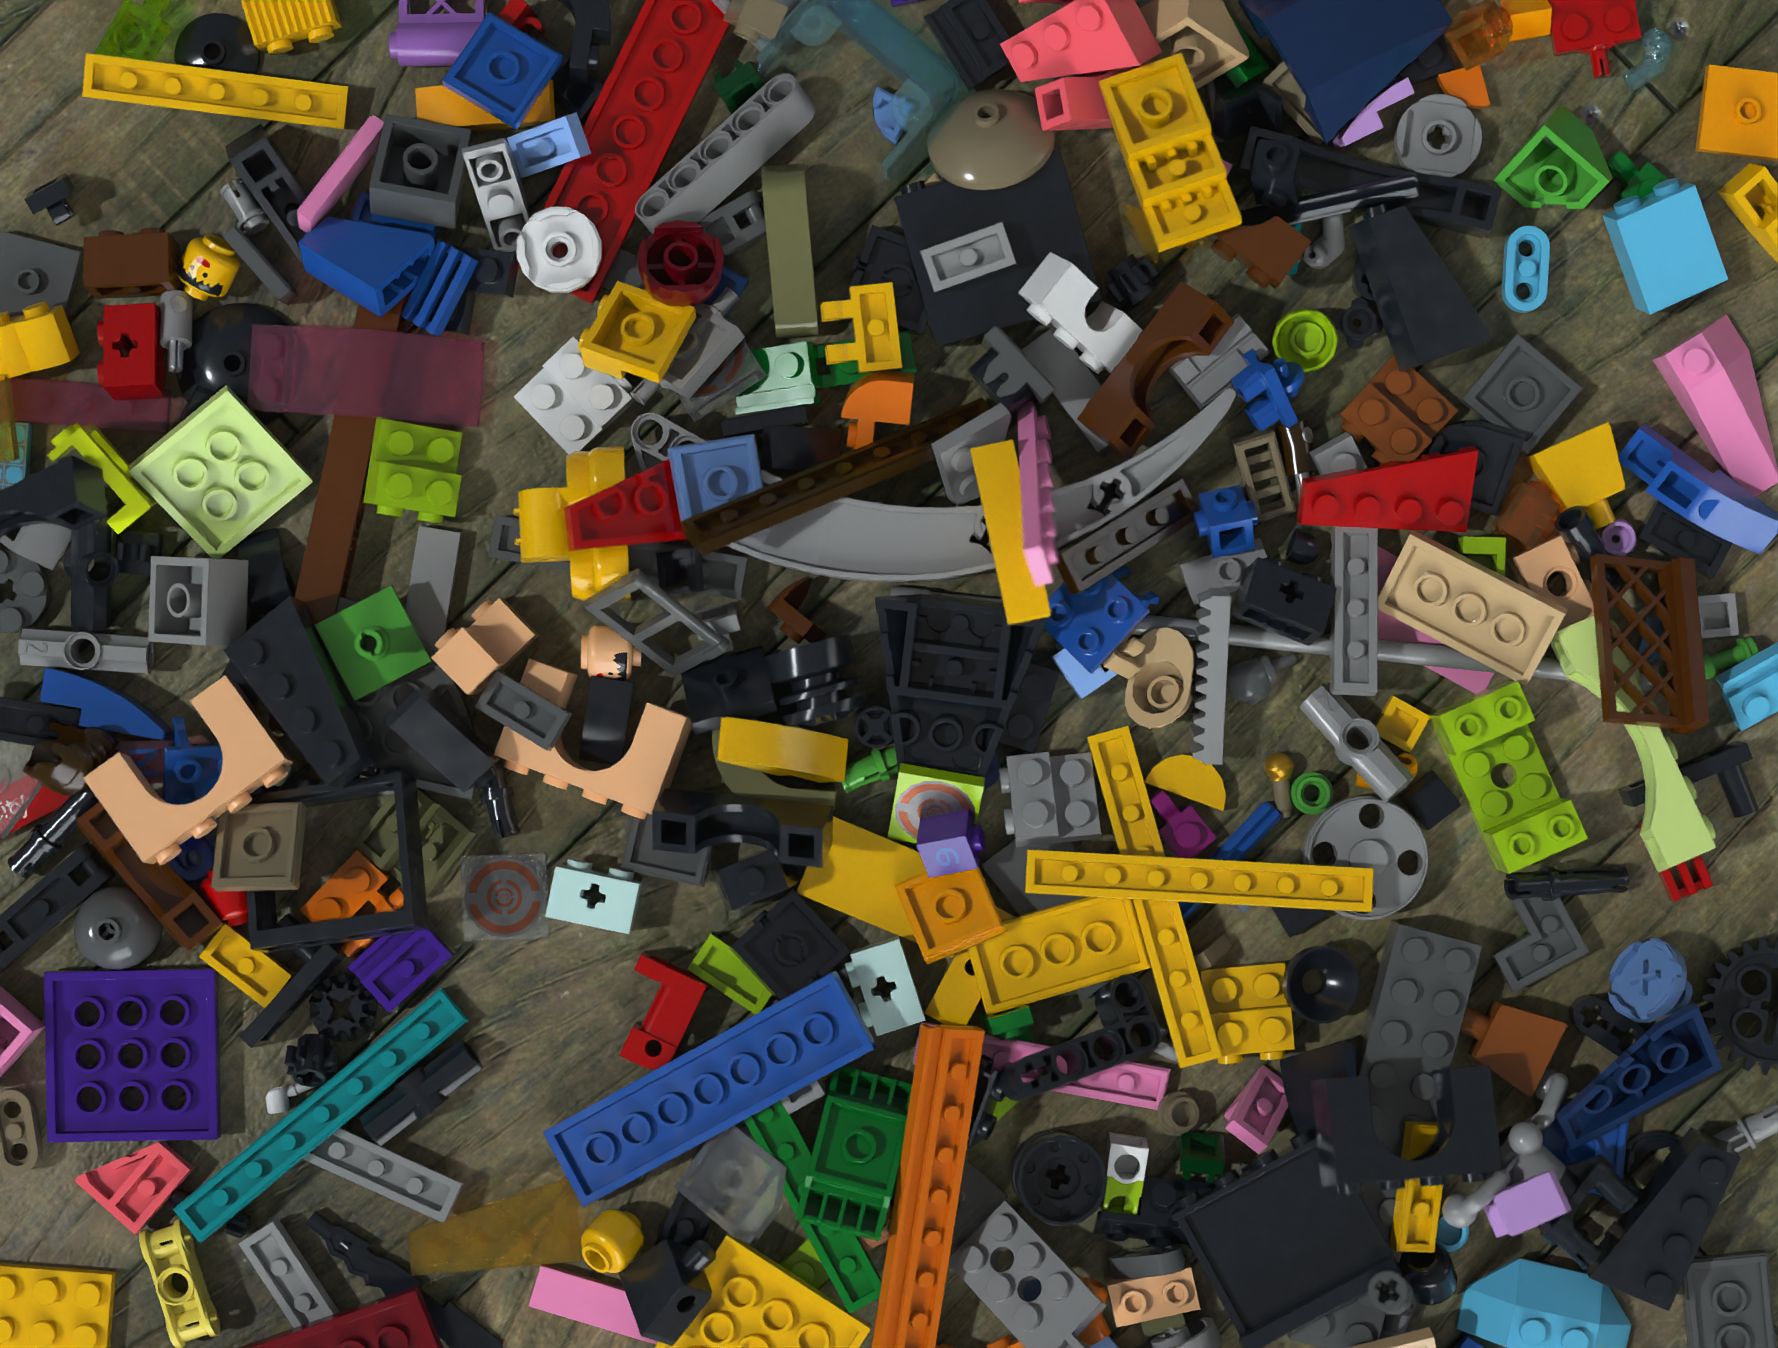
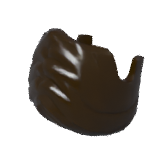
M52 721L49 728L59 734V738L37 742L32 750L29 761L25 764L23 772L37 781L38 784L53 792L66 796L75 795L88 786L83 778L105 763L107 756L117 748L119 741L114 736L96 727L81 729L72 724L65 725Z

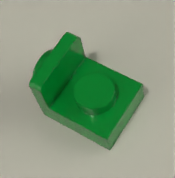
M1022 1005L991 1015H986L985 1012L980 1014L985 1033L993 1036L997 1035L1000 1039L1013 1038L1032 1042L1028 1025L1033 1024L1034 1021L1029 1006Z

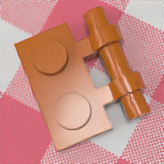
M358 848L299 911L312 923L355 917L354 914L368 900L376 908L373 914L401 910L404 906L403 889L398 887L390 896L384 893L380 887L391 875L377 867ZM376 938L345 942L341 946V950L345 955L353 959L362 949L367 950L376 941Z

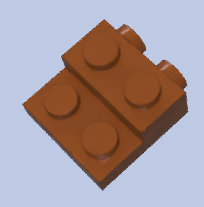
M1393 354L1336 417L1343 423L1339 427L1343 433L1348 432L1352 435L1356 444L1363 441L1374 451L1371 458L1379 466L1381 463L1391 461L1400 463L1415 460L1433 441L1432 439L1459 410L1413 368L1400 372Z

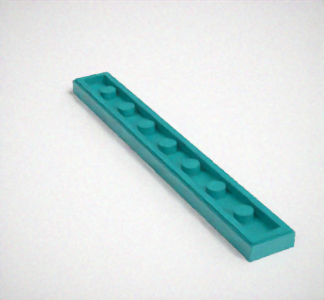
M440 988L173 1209L199 1243L203 1242L470 1020L447 992Z

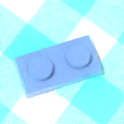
M577 112L507 137L521 178L591 154Z

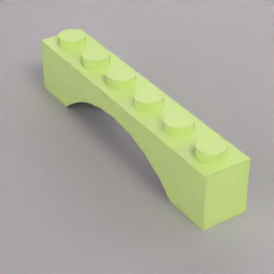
M1593 615L1558 630L1550 644L1565 676L1586 687L1601 699L1595 618ZM1610 619L1609 621H1610V622L1617 628V630L1620 632V629H1619V627L1617 626V624L1615 623V621L1612 620V619ZM1618 647L1612 651L1613 663L1624 674L1633 663L1629 658H1626L1625 654ZM1637 669L1629 680L1643 694L1638 683L1641 681V676ZM1622 688L1616 692L1617 711L1630 712L1636 706L1635 702ZM1651 699L1649 702L1657 709L1656 705ZM1623 724L1634 741L1642 763L1646 792L1645 813L1640 835L1658 873L1716 848L1713 841L1716 837L1713 825L1707 816H1701L1694 801L1697 798L1696 790L1691 780L1686 775L1682 776L1676 763L1678 753L1672 740L1668 736H1663L1660 727Z

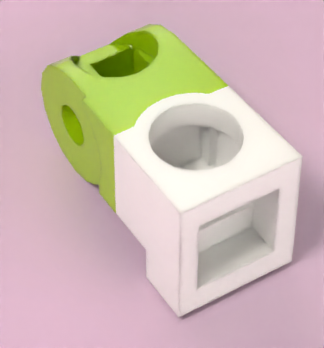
M1109 1132L1105 1167L1108 1179L1105 1197L1101 1202V1211L1137 1215L1149 1152L1147 1137Z

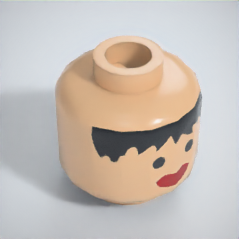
M594 625L590 628L588 635H582L581 669H587L590 678L595 676L625 681L632 674V666H641V651L609 626Z

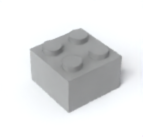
M151 556L148 642L229 646L246 632L248 560Z

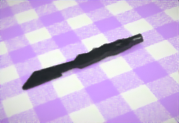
M317 1211L305 1223L325 1240L330 1255L344 1260L349 1273L364 1278L365 1286L381 1288L385 1296L418 1285L437 1333L449 1348L503 1347V1342L451 1301L447 1303L446 1307H443L421 1289L422 1280L392 1259L375 1253L369 1248L371 1242L342 1224L331 1223Z

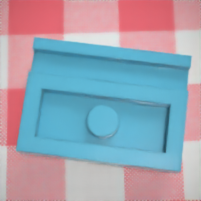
M1778 642L1715 677L1717 683L1721 686V693L1732 721L1741 731L1778 712Z

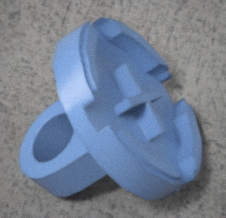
M1649 938L1651 941L1644 943L1637 941L1629 945L1618 956L1610 970L1608 981L1612 982V993L1608 991L1609 1001L1618 1013L1637 1023L1652 1022L1661 1017L1670 1016L1686 1007L1692 998V985L1686 980L1687 969L1685 959L1677 948L1658 938Z

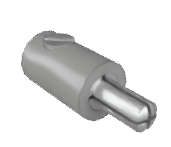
M179 290L166 291L160 296V345L168 349V370L170 372L175 370V373L183 370V350L192 346L193 297Z

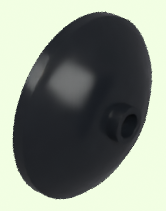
M230 303L207 311L192 324V346L183 350V370L176 373L180 390L187 402L197 385L216 393L227 385L266 426L280 418L296 400L304 378V356L297 336L291 327L278 315L254 304ZM238 356L241 361L240 368L237 371L231 372L227 366L228 360L231 357Z

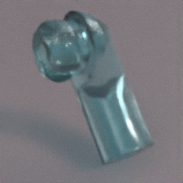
M1650 29L1643 35V48L1646 49L1644 60L1622 74L1625 84L1633 92L1660 76L1666 70L1672 42L1669 35L1663 33L1660 29Z

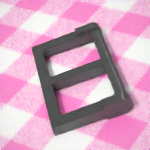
M635 569L622 576L621 580L585 600V609L625 640L629 641L673 677L706 660H712L723 654L730 646V641L711 629L649 580L647 575L639 569ZM640 589L666 609V611L637 627H633L608 606ZM680 620L706 642L677 658H673L648 637Z

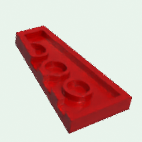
M1475 446L1459 448L1458 452L1442 455L1439 453L1422 455L1421 459L1400 463L1391 461L1381 463L1379 467L1359 471L1355 468L1302 478L1297 521L1301 525L1466 533L1479 450Z

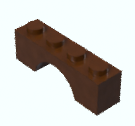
M1278 216L1258 225H1237L1205 236L1213 242L1210 248L1218 256L1228 262L1236 259L1248 268L1245 274L1252 281L1263 288H1266L1269 284L1275 289L1312 242Z
M1181 281L1165 300L1163 306L1151 322L1139 334L1138 339L1123 359L1114 367L1112 373L1098 392L1087 403L1077 420L1097 438L1131 459L1156 426L1150 411V398L1154 385L1162 373L1172 364L1186 357L1209 356L1235 321L1214 300Z
M100 801L76 820L77 826L130 889L144 902L188 956L222 928V922L168 863L160 865L158 862L155 864L142 862Z

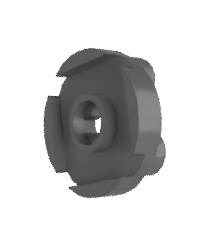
M10 549L0 550V583L6 584L9 580H12L15 583L12 590L17 593V596L14 600L5 599L3 602L0 600V633H17L22 631L23 628L35 626L44 617L51 602V589H49L44 566Z

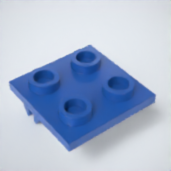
M1126 565L1121 566L1077 594L1071 595L1063 582L1048 599L1051 616L1044 617L1047 618L1044 628L1091 674L1140 621L1150 613L1148 606L1152 603L1157 605L1160 601V598L1153 591L1145 595L1133 594L1119 581L1122 576L1128 578L1131 574V570Z
M182 716L172 717V723L175 729L171 730L174 746H164L162 799L173 805H184L201 799L213 789L221 774L223 756L217 738V745L191 747L185 731L184 719Z

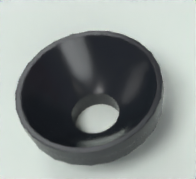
M1312 946L1303 949L1290 960L1283 976V993L1289 1007L1301 1018L1317 1024L1331 1023L1345 1016L1355 1004L1360 989V978L1353 960L1346 953L1330 946ZM1317 969L1322 974L1323 983L1317 992L1309 994L1304 990L1302 980L1307 971Z

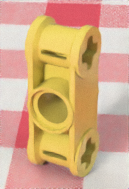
M178 1218L174 1220L171 1226L153 1232L149 1229L141 1231L139 1233L141 1251L149 1266L156 1293L165 1316L167 1332L175 1348H183L186 1342L205 1335L210 1337L219 1336L220 1322L218 1314L211 1302L194 1250V1241L190 1230ZM169 1240H173L172 1243L166 1245L160 1244ZM174 1273L182 1274L187 1279L188 1290L186 1293H179L173 1288L171 1279ZM194 1322H199V1323H197V1324H194V1325H191V1326H187L188 1324H191V1323H194Z

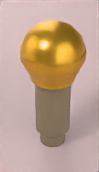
M1274 753L1265 760L1264 771L1273 783L1276 810L1282 816L1281 818H1288L1292 816L1291 809L1293 808L1289 779H1291L1294 764L1287 754Z

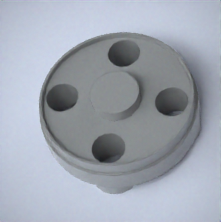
M1369 795L1345 798L1326 808L1311 824L1301 848L1303 865H1317L1312 858L1313 849L1321 842H1328L1333 849L1332 859L1328 863L1318 866L1374 869L1372 912L1333 910L1343 916L1358 920L1380 919L1400 911L1419 892L1428 868L1426 840L1415 819L1399 805L1391 801L1384 803L1381 798ZM1373 803L1379 810L1378 821L1371 827H1364L1359 820L1360 810L1363 806ZM1412 850L1417 856V865L1413 871L1402 873L1398 868V858L1403 852Z

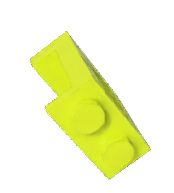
M76 422L74 425H69L51 440L56 448L47 456L52 461L66 456L76 448L88 463L102 469L104 481L126 504L106 521L117 534L131 526L158 503L129 474L127 466L130 464L93 422L84 426H80Z

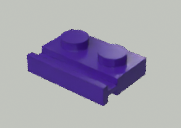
M429 927V930L380 937L351 963L348 968L361 980L360 982L390 1013L451 958L454 953Z

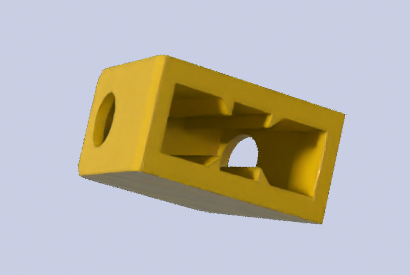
M1609 422L1593 427L1525 457L1528 465L1561 513L1574 506L1583 507L1594 521V530L1616 521L1607 497L1625 490V482Z

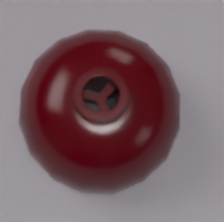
M681 220L666 222L655 227L654 233L648 236L646 240L644 237L641 241L638 253V271L643 288L653 299L668 306L685 307L690 305L694 307L711 297L720 284L724 252L717 237L714 235L713 239L709 234L703 232V226L695 222Z

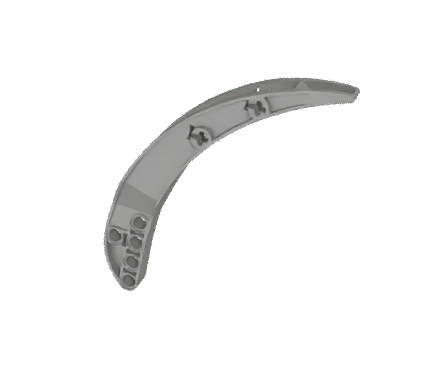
M1231 388L1225 389L1200 413L1174 433L1128 461L1081 482L1053 490L1052 494L1056 511L1052 512L1057 530V537H1054L1056 548L1092 532L1097 527L1134 505L1168 478L1196 451L1229 410L1236 397V392ZM644 413L638 416L631 427V438L642 471L669 459L668 448L682 446L686 443L707 442L655 413ZM649 422L659 423L663 428L662 439L654 445L644 444L640 436L641 429ZM761 470L764 485H770L782 480ZM1110 483L1116 486L1114 494L1119 499H1112L1106 504L1102 513L1087 509L1089 503L1093 509L1101 503L1105 492L1100 487L1105 488ZM842 497L727 545L757 559L785 568L818 576L864 582L913 583L941 581L995 570L992 554L982 545L969 542L972 535L975 536L976 540L980 541L986 530V525L981 522L984 518L982 505L946 508L907 507Z

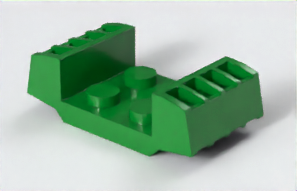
M846 1066L833 1071L795 1220L874 1241L880 1240L901 1159L912 1084Z

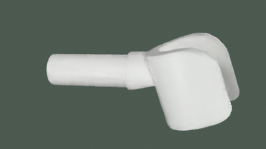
M297 1083L295 1085L270 1089L265 1097L267 1112L275 1114L291 1110L289 1097L296 1096L315 1087L302 1086Z

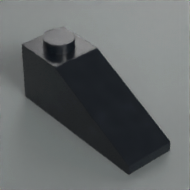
M259 124L225 146L227 156L300 263H303L298 242L304 237L306 232L299 228L297 210L308 197V194L262 124Z

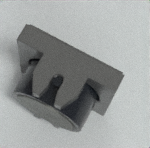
M994 326L984 335L981 345L987 352L968 369L981 389L987 393L996 405L999 403L1004 405L1011 416L1029 399H1032L1038 406H1041L1054 391V385L998 326Z

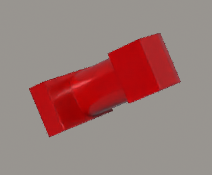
M644 951L634 971L661 984L642 1024L638 1022L634 1024L619 1056L639 1066L654 1070L669 1063L673 1058L708 983L700 977ZM648 1041H658L661 1044L662 1050L652 1051L649 1048Z

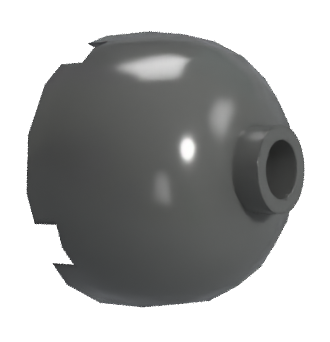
M113 885L94 892L82 903L75 917L74 936L79 950L90 962L105 969L124 970L141 964L155 953L163 936V926L128 885Z

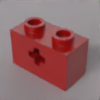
M155 303L104 306V321H99L97 325L98 341L100 346L103 347V361H99L97 364L99 385L105 388L114 401L165 398V348L160 345L159 308Z

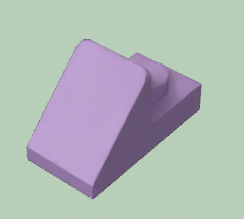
M1553 1169L1507 1185L1501 1192L1495 1194L1493 1200L1483 1208L1497 1238L1507 1234L1515 1236L1572 1210Z

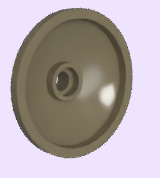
M991 89L967 95L947 107L931 126L927 147L934 169L950 183L974 190H993L1019 183L1037 172L1049 159L1054 149L1056 132L1042 131L1037 100L1017 91Z

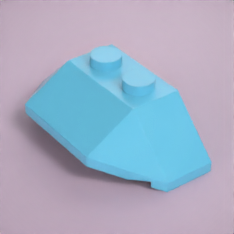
M1518 1257L1491 1271L1479 1280H1474L1464 1286L1455 1328L1507 1348H1626L1631 1323L1609 1286L1590 1279L1586 1272Z

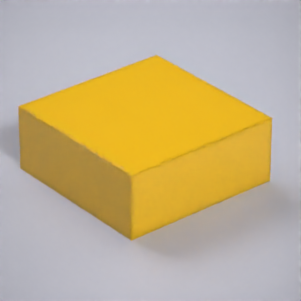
M1390 696L1375 723V727L1378 730L1379 738L1410 754L1431 716L1395 696Z

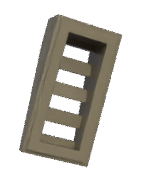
M1269 426L1262 432L1255 429L1230 437L1248 501H1254L1258 523L1295 512V505L1273 429ZM1263 444L1267 446V449L1245 455L1244 450ZM1271 459L1272 466L1250 472L1249 466ZM1276 476V483L1257 489L1254 488L1253 483ZM1281 492V500L1259 506L1258 499Z

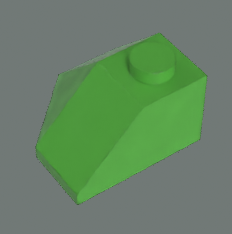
M1560 104L1493 181L1524 208H1542L1544 205H1566V209H1584L1613 177L1594 132Z

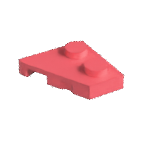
M162 1140L79 1175L74 1181L133 1234H137L147 1225L169 1199L173 1191L192 1172L194 1167Z

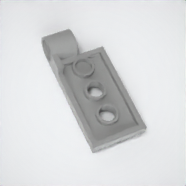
M1003 1200L949 1257L948 1264L1025 1348H1091L1077 1336L1107 1305L1009 1202ZM1011 1250L1014 1255L1013 1265L1009 1270L999 1272L996 1267L998 1256L1003 1251ZM1038 1279L1042 1287L1041 1293L1036 1300L1027 1302L1023 1295L1024 1287L1029 1281Z

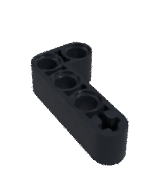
M1122 975L1098 989L1095 993L1094 1001L1103 1028L1010 1063L1003 1068L999 1077L1000 1089L1003 1094L1014 1101L1026 1100L1132 1061L1157 1049L1161 1043V1029L1142 982L1134 976ZM1116 989L1124 995L1125 1006H1122L1116 1000ZM1131 1029L1135 1030L1140 1036V1047L1133 1043L1130 1035ZM1094 1042L1103 1048L1104 1060L1096 1056ZM1057 1056H1061L1066 1061L1068 1067L1067 1074L1059 1070L1056 1062ZM1037 1070L1039 1078L1023 1083L1020 1075Z

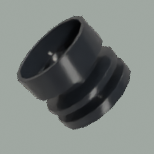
M849 634L764 657L771 684L791 683L792 692L775 700L777 707L796 702L798 712L780 717L781 723L784 726H815L847 717L859 707L868 704L866 694L847 698L844 689L862 684L861 677L841 678L840 669L856 661Z
M1051 1128L1032 1134L1018 1147L1012 1157L1010 1169L1013 1191L1031 1215L1049 1225L1065 1227L1081 1223L1097 1211L1105 1197L1108 1178L1103 1160L1090 1144L1067 1130ZM1058 1164H1061L1060 1170L1065 1173V1178L1063 1180L1056 1179L1054 1184L1051 1185V1179L1046 1176V1172L1048 1169L1055 1170Z

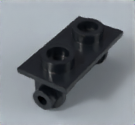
M981 1055L967 1142L968 1149L983 1139L987 1140L995 1128L997 1117L993 1113L997 1102H1002L1005 1098L1000 1089L999 1077L1003 1068L1011 1063L1009 1061L996 1068L993 1066L994 1060L992 1058Z

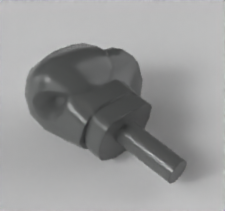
M1291 653L1270 662L1266 655H1262L1258 658L1254 657L1232 664L1227 668L1226 686L1235 700L1246 701L1250 706L1256 705L1267 698L1270 694V685L1277 682L1275 672L1296 663L1297 659Z

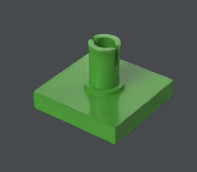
M393 585L315 624L354 701L432 662Z

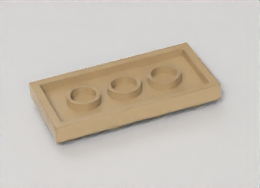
M1415 530L1410 533L1378 596V610L1491 669L1518 681L1526 687L1568 609Z

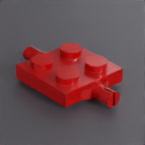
M1548 0L1552 7L1550 37L1554 56L1570 53L1590 54L1593 79L1612 75L1607 56L1608 50L1618 44L1639 41L1641 39L1635 0Z

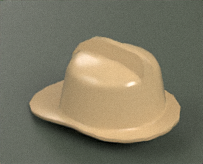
M1168 627L1153 629L1140 639L1144 642L1145 648L1139 655L1134 657L1141 669L1128 680L1125 692V707L1128 715L1138 725L1146 728H1161L1174 722L1189 709L1193 700V687L1191 683L1194 669V651L1189 640L1180 631Z

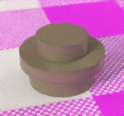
M1173 1091L1165 1095L1160 1101L1157 1116L1160 1125L1166 1131L1173 1134H1184L1190 1131L1198 1122L1199 1108L1195 1099L1190 1094L1182 1091Z

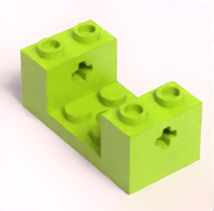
M1518 681L1500 682L1428 714L1431 716L1430 722L1496 870L1511 874L1588 839L1571 799L1559 796L1528 724L1535 721V718ZM1500 763L1508 764L1513 771L1512 782L1503 788L1497 787L1491 779L1493 768Z

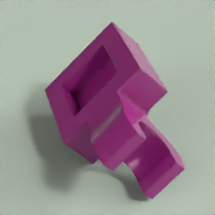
M1161 789L1149 797L1150 804L1165 821L1164 824L1157 828L1159 835L1177 858L1192 859L1217 839L1190 804H1187L1179 811Z

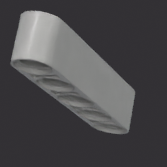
M783 73L769 80L639 198L635 206V213L651 234L654 233L655 227L666 222L681 220L699 223L813 119L816 107L795 77L789 73Z

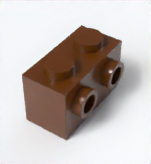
M144 228L140 230V234L126 235L116 230L100 231L98 236L84 237V287L96 299L161 295L166 291H180V279L176 272L180 262V244L164 229Z

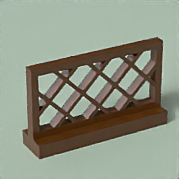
M1605 554L1591 556L1590 570L1603 722L1670 728L1671 734L1687 735L1709 724L1695 560L1679 557L1672 562ZM1605 568H1614L1626 581L1618 591L1607 582ZM1644 572L1657 573L1658 592L1655 595L1639 579ZM1630 587L1646 603L1638 614L1622 598V595ZM1613 605L1629 621V624L1621 632L1609 621L1608 610ZM1650 610L1661 619L1662 632L1659 636L1642 620ZM1633 628L1650 644L1641 655L1625 638ZM1616 647L1633 663L1624 674L1613 663L1612 651ZM1654 651L1665 662V674L1662 677L1646 661ZM1637 669L1653 685L1645 696L1629 680ZM1620 688L1636 704L1630 712L1617 711L1616 692ZM1658 691L1668 701L1669 716L1661 715L1649 702Z

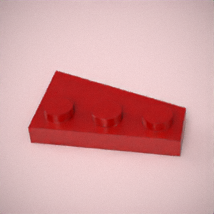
M669 459L564 507L569 551L687 539L682 534Z

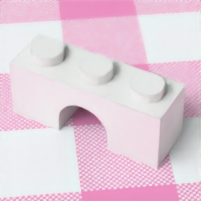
M1050 252L1018 292L1031 304L1027 312L1045 326L1051 323L1056 327L1057 330L1053 335L1071 350L1077 347L1083 352L1079 359L1097 374L1102 369L1112 373L1114 367L1123 359L1143 330L1124 312L1103 301L1090 316L1085 318L1086 305L1098 287L1071 262Z

